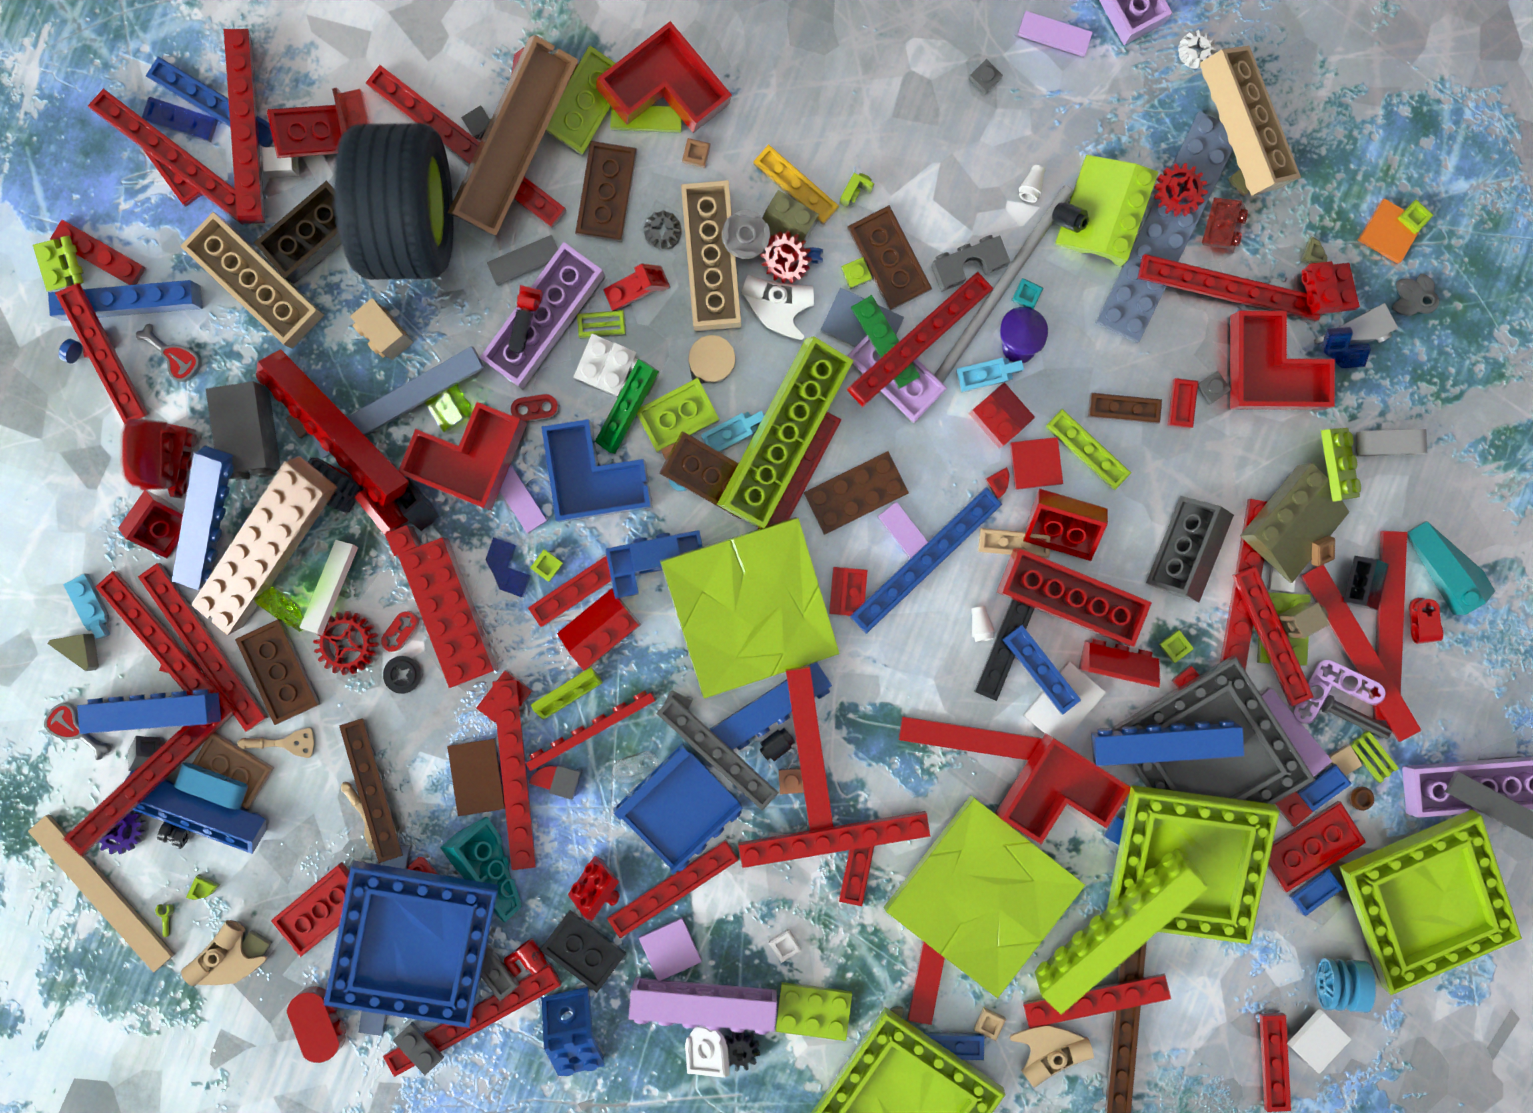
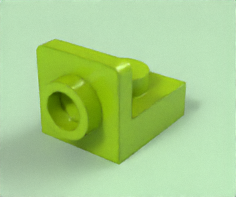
M853 173L839 203L848 207L850 201L855 203L861 192L858 187L871 193L874 187V183L871 182L872 179L863 173H859V175Z

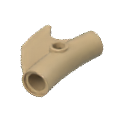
M226 920L214 939L194 960L181 970V974L185 982L190 986L235 984L254 972L267 960V956L253 958L245 956L242 950V938L245 928L236 921Z
M1043 1025L1027 1028L1010 1035L1011 1041L1025 1043L1030 1047L1029 1058L1021 1071L1034 1088L1062 1070L1094 1058L1088 1037H1082L1066 1029Z

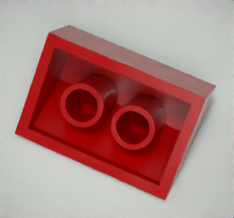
M1039 488L1031 508L1023 541L1092 561L1108 524V508ZM1030 535L1050 536V542H1047L1046 539L1030 537Z
M611 588L562 628L557 635L568 653L585 671L636 630L641 623L620 598L615 599L613 589Z
M1093 638L1092 643L1084 642L1078 669L1157 688L1160 687L1159 658L1152 657L1153 652L1141 649L1138 650V653L1129 652L1130 647L1115 644V648L1107 647L1106 641Z

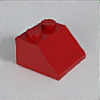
M1005 382L969 412L970 416L998 448L1008 443L1035 418Z
M144 490L118 529L125 539L167 559L179 542L184 512L167 500L148 490Z

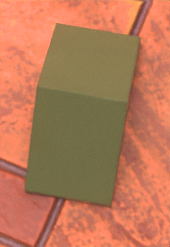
M93 633L51 639L47 643L84 671L97 670L99 667Z

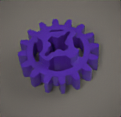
M134 810L128 813L98 842L102 844L100 850L103 851L109 848V854L112 855L118 851L120 855L127 850L135 849L134 844L142 842L138 836L146 832L141 829V826L146 824V821L139 820L142 813L135 814ZM120 824H123L122 826H120V829H118L117 832L113 833V831L116 830Z

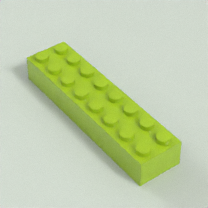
M815 336L805 338L718 501V506L756 527L765 529L854 360Z
M1178 849L1166 854L1161 863L1155 868L1149 869L1139 882L1130 885L1125 894L1118 900H1113L1102 914L1093 917L1087 927L1082 931L1076 932L1072 940L1065 946H1060L1049 960L1043 961L1038 965L1035 976L1041 996L1060 1014L1064 1013L1208 889L1198 869Z

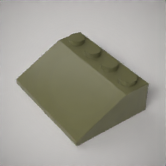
M1313 463L1297 465L1240 536L1288 582L1293 583L1312 559V542L1326 536H1331L1349 514V511L1342 500L1332 501L1329 478Z

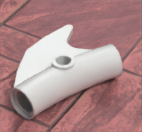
M748 275L741 294L744 295L762 323L767 328L784 336L803 340L804 335L796 328L793 319L802 310L814 306L813 285L784 284ZM775 295H781L782 298H781V299H775L774 296H775Z

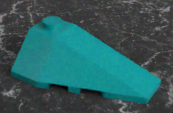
M1428 521L1407 532L1410 543L1453 615H1466L1487 603L1494 594L1495 589L1485 572Z
M484 817L458 831L440 848L464 879L499 885L494 913L505 923L522 907L515 881L510 876L507 866L509 862L507 857L504 856L501 846L503 844L501 836L489 818Z

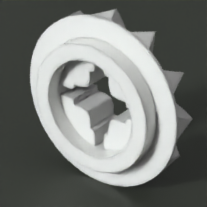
M1199 30L1189 32L1184 36L1178 47L1181 61L1193 69H1201L1200 63L1217 51L1215 39H1212L1208 33H1203ZM1197 42L1200 48L1206 49L1201 51L1199 57L1197 51L1192 49L1196 46Z

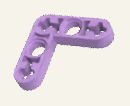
M1324 660L1318 664L1308 682L1310 689L1313 686H1320L1324 690L1321 698L1308 699L1318 704V706L1315 707L1312 704L1310 708L1312 716H1306L1305 719H1302L1299 710H1305L1308 702H1301L1295 706L1294 715L1302 724L1314 722L1333 687L1372 705H1377L1384 700L1385 689L1378 682L1334 661ZM1330 665L1334 673L1339 675L1340 670L1344 671V673L1340 676L1339 683H1335L1334 681L1337 678L1330 674L1324 677V672L1321 669L1323 667L1328 668ZM1347 676L1357 678L1358 685L1355 688L1349 689L1344 686L1343 681ZM1365 681L1367 682L1365 688L1373 690L1376 687L1381 696L1379 698L1374 697L1372 700L1369 698L1368 692L1362 690L1361 695L1357 692L1361 689L1362 682Z

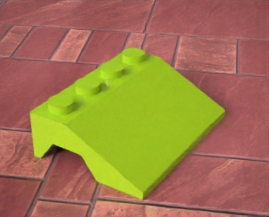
M1086 155L1069 203L1087 210L1089 217L1088 225L1078 233L1061 226L1055 244L1080 253H1093L1110 259L1117 266H1123L1128 261L1158 171L1135 163Z

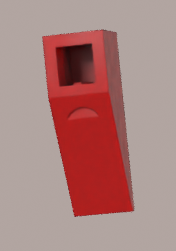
M169 424L176 431V435H171L174 442V450L171 453L174 473L171 481L176 482V485L167 489L170 497L183 499V494L186 493L188 488L186 478L188 471L192 467L191 453L192 448L196 445L197 435L195 434V429Z

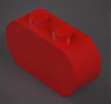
M317 986L308 987L290 1001L286 1013L303 1057L313 1063H322L330 1060L341 1049L346 1039V1027L344 1022L338 1017V1007L324 1005L326 989Z

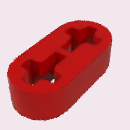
M411 611L399 613L381 638L382 647L389 652H395L403 648L419 625L418 616ZM410 616V622L412 623V626H406L403 630H401V627L404 624L402 618H408ZM397 633H399V636L396 639L398 645H392L390 647V640L388 639V637H394Z

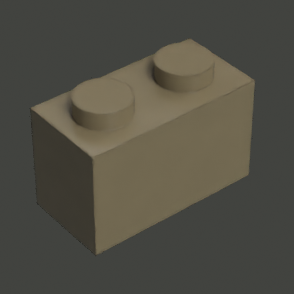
M1301 602L1278 615L1287 637L1306 638L1330 625L1327 619L1329 617L1328 613L1319 603Z

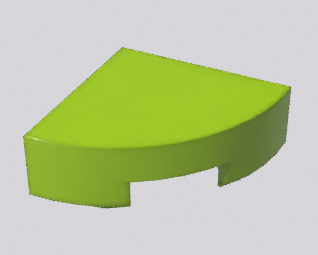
M197 875L186 898L197 900L208 897L218 889L220 884Z

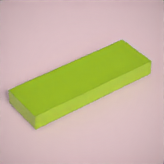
M650 106L628 125L611 107V130L681 133L682 119L670 106Z
M590 667L532 703L531 707L544 720L601 685L603 681L597 672Z

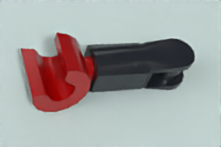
M520 285L517 307L521 308V310L517 309L513 331L509 340V348L515 353H522L526 348L527 335L529 334L533 313L530 311L535 312L539 308L543 295L542 290Z

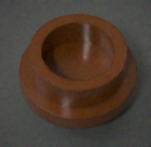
M1360 786L1351 791L1349 800L1355 809L1364 811L1372 807L1374 794L1370 789Z

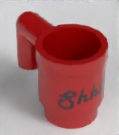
M533 938L524 942L514 952L504 958L505 966L514 977L522 972L515 963L517 960H520L525 969L529 970L531 974L538 972L548 962Z

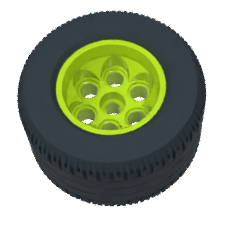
M424 123L356 124L351 126L339 141L334 171L336 218L347 262L358 275L369 280L433 279L439 277L447 269L450 262L454 217L448 213L453 202L447 154L441 136L431 126Z

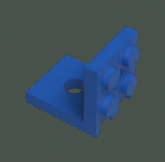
M588 987L541 997L544 1050L557 1075L571 1076L576 1072L594 1071L599 1067L605 1066L604 1056L593 1035L590 991ZM565 1012H573L569 1019H561Z

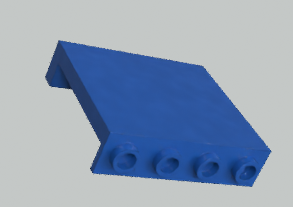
M682 743L613 808V814L619 820L623 819L670 867V872L674 874L677 870L682 871L689 864V859L694 854L699 855L706 848V843L712 837L714 839L717 838L724 831L723 827L729 821L734 822L741 815L742 812L740 810L743 808L741 802Z

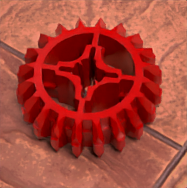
M345 611L344 616L341 612H336L335 618L330 616L323 635L316 634L320 636V639L313 640V643L319 644L320 647L315 649L314 652L322 654L318 661L326 660L325 669L332 667V673L335 674L341 670L342 675H347L349 671L351 674H356L357 668L361 671L365 670L364 663L372 664L373 661L369 655H377V652L372 650V647L379 646L378 642H373V638L378 637V633L371 634L370 631L375 626L373 624L366 626L368 622L367 617L360 620V613H355L352 616L351 611ZM349 624L342 635L332 634L339 625ZM356 628L362 635L363 644L357 640L356 635L358 631ZM349 639L347 642L350 641L351 647L344 648L343 641L340 640ZM330 643L336 647L335 656L330 649ZM351 651L361 653L354 661L350 663L344 662L345 657H348Z

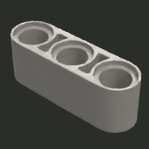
M1426 429L1362 431L1356 433L1357 456L1427 453Z

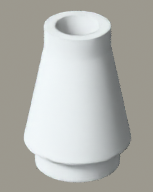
M1033 165L1031 171L1019 187V196L1024 201L1033 203L1041 197L1046 171L1044 167Z
M982 606L971 609L972 637H975V642L993 640L995 630L986 612V607Z

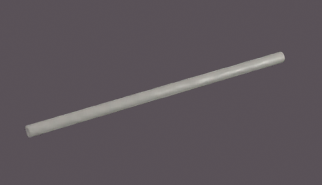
M1063 186L934 376L942 383L1054 222L1052 213L1055 206L1060 202H1067L1074 193L1071 187Z

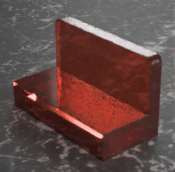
M337 87L332 88L342 134L353 125L370 124L361 89L341 93Z

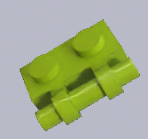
M70 236L60 237L63 247H61L59 239L32 245L46 291H55L71 286V276L74 284L84 283L82 278L84 272L82 266L78 264L75 255L77 249L75 245H72ZM64 256H66V259H67V263H68V266H69L68 269H67V265H66Z

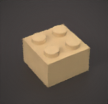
M373 298L350 316L355 322L352 325L361 336L370 340L367 344L382 358L386 356L393 360L414 343L387 309Z

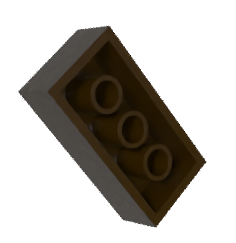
M327 180L254 242L281 275L293 284L341 244L336 218L334 187Z

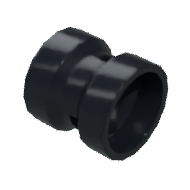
M163 822L159 829L157 840L163 843H172L173 847L182 849L187 843L191 831Z

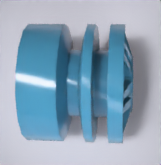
M1321 959L1316 973V990L1321 1007L1325 1010L1336 1009L1337 1011H1343L1347 1008L1350 1012H1370L1374 1006L1376 996L1375 976L1371 965L1363 960H1348L1344 962L1341 959Z

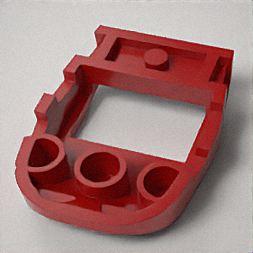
M144 418L126 421L121 438V464L126 481L133 487L140 486V490L167 489L176 485V482L171 481L174 473V467L171 462L174 442L171 435H176V431L167 422Z

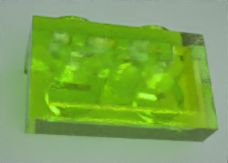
M458 384L425 402L443 432L451 430L463 419L471 417L473 412L470 402L463 396Z
M274 586L254 598L257 605L275 618L283 620L288 627L292 626L299 632L303 630L299 628L304 618L300 606Z

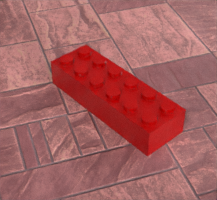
M441 537L398 554L448 687L452 688L499 670L449 539Z
M1021 548L1013 549L996 593L1132 647H1135L1152 602Z

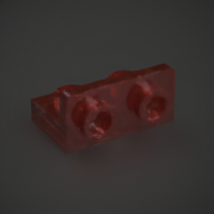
M1214 197L1202 240L1204 246L1225 248L1229 253H1234L1235 247H1239L1241 243V225L1246 223L1248 210H1246L1243 201Z

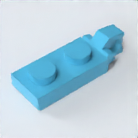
M999 358L958 368L956 373L962 393L1012 380V374L1022 372L1024 367L1022 360L1009 363L1008 358Z
M762 411L752 416L749 412L741 413L701 434L706 445L718 452H722L754 435L753 433L757 430L756 426L761 423L764 414Z
M82 574L63 584L87 631H92L96 639H103L111 635L105 624L109 621L107 618L109 614L90 576Z

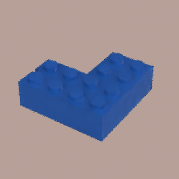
M589 419L541 427L557 522L653 508L650 487L644 485V483L649 482L646 461L640 459L599 466L593 426Z

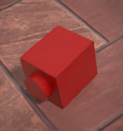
M405 525L385 534L394 556L421 546L414 526Z

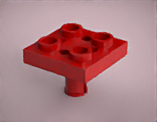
M594 856L590 863L586 865L584 872L577 882L572 885L568 896L584 918L593 921L605 902L611 906L618 902L620 894L614 889L620 881L601 858Z

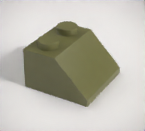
M778 190L762 219L769 226L770 237L779 231L782 234L790 231L791 237L798 234V241L801 242L803 240L806 241L818 222L819 214Z

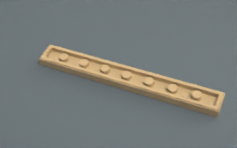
M50 814L45 815L28 831L153 973L174 956L173 952L86 855L83 857L78 855L63 840L67 833Z

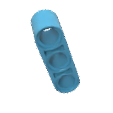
M191 763L182 764L174 785L175 788L236 810L241 808L248 789L246 783Z

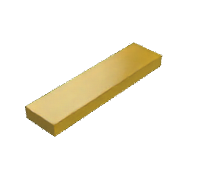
M769 144L753 161V164L790 197L818 213V221L824 225L839 208L836 202Z

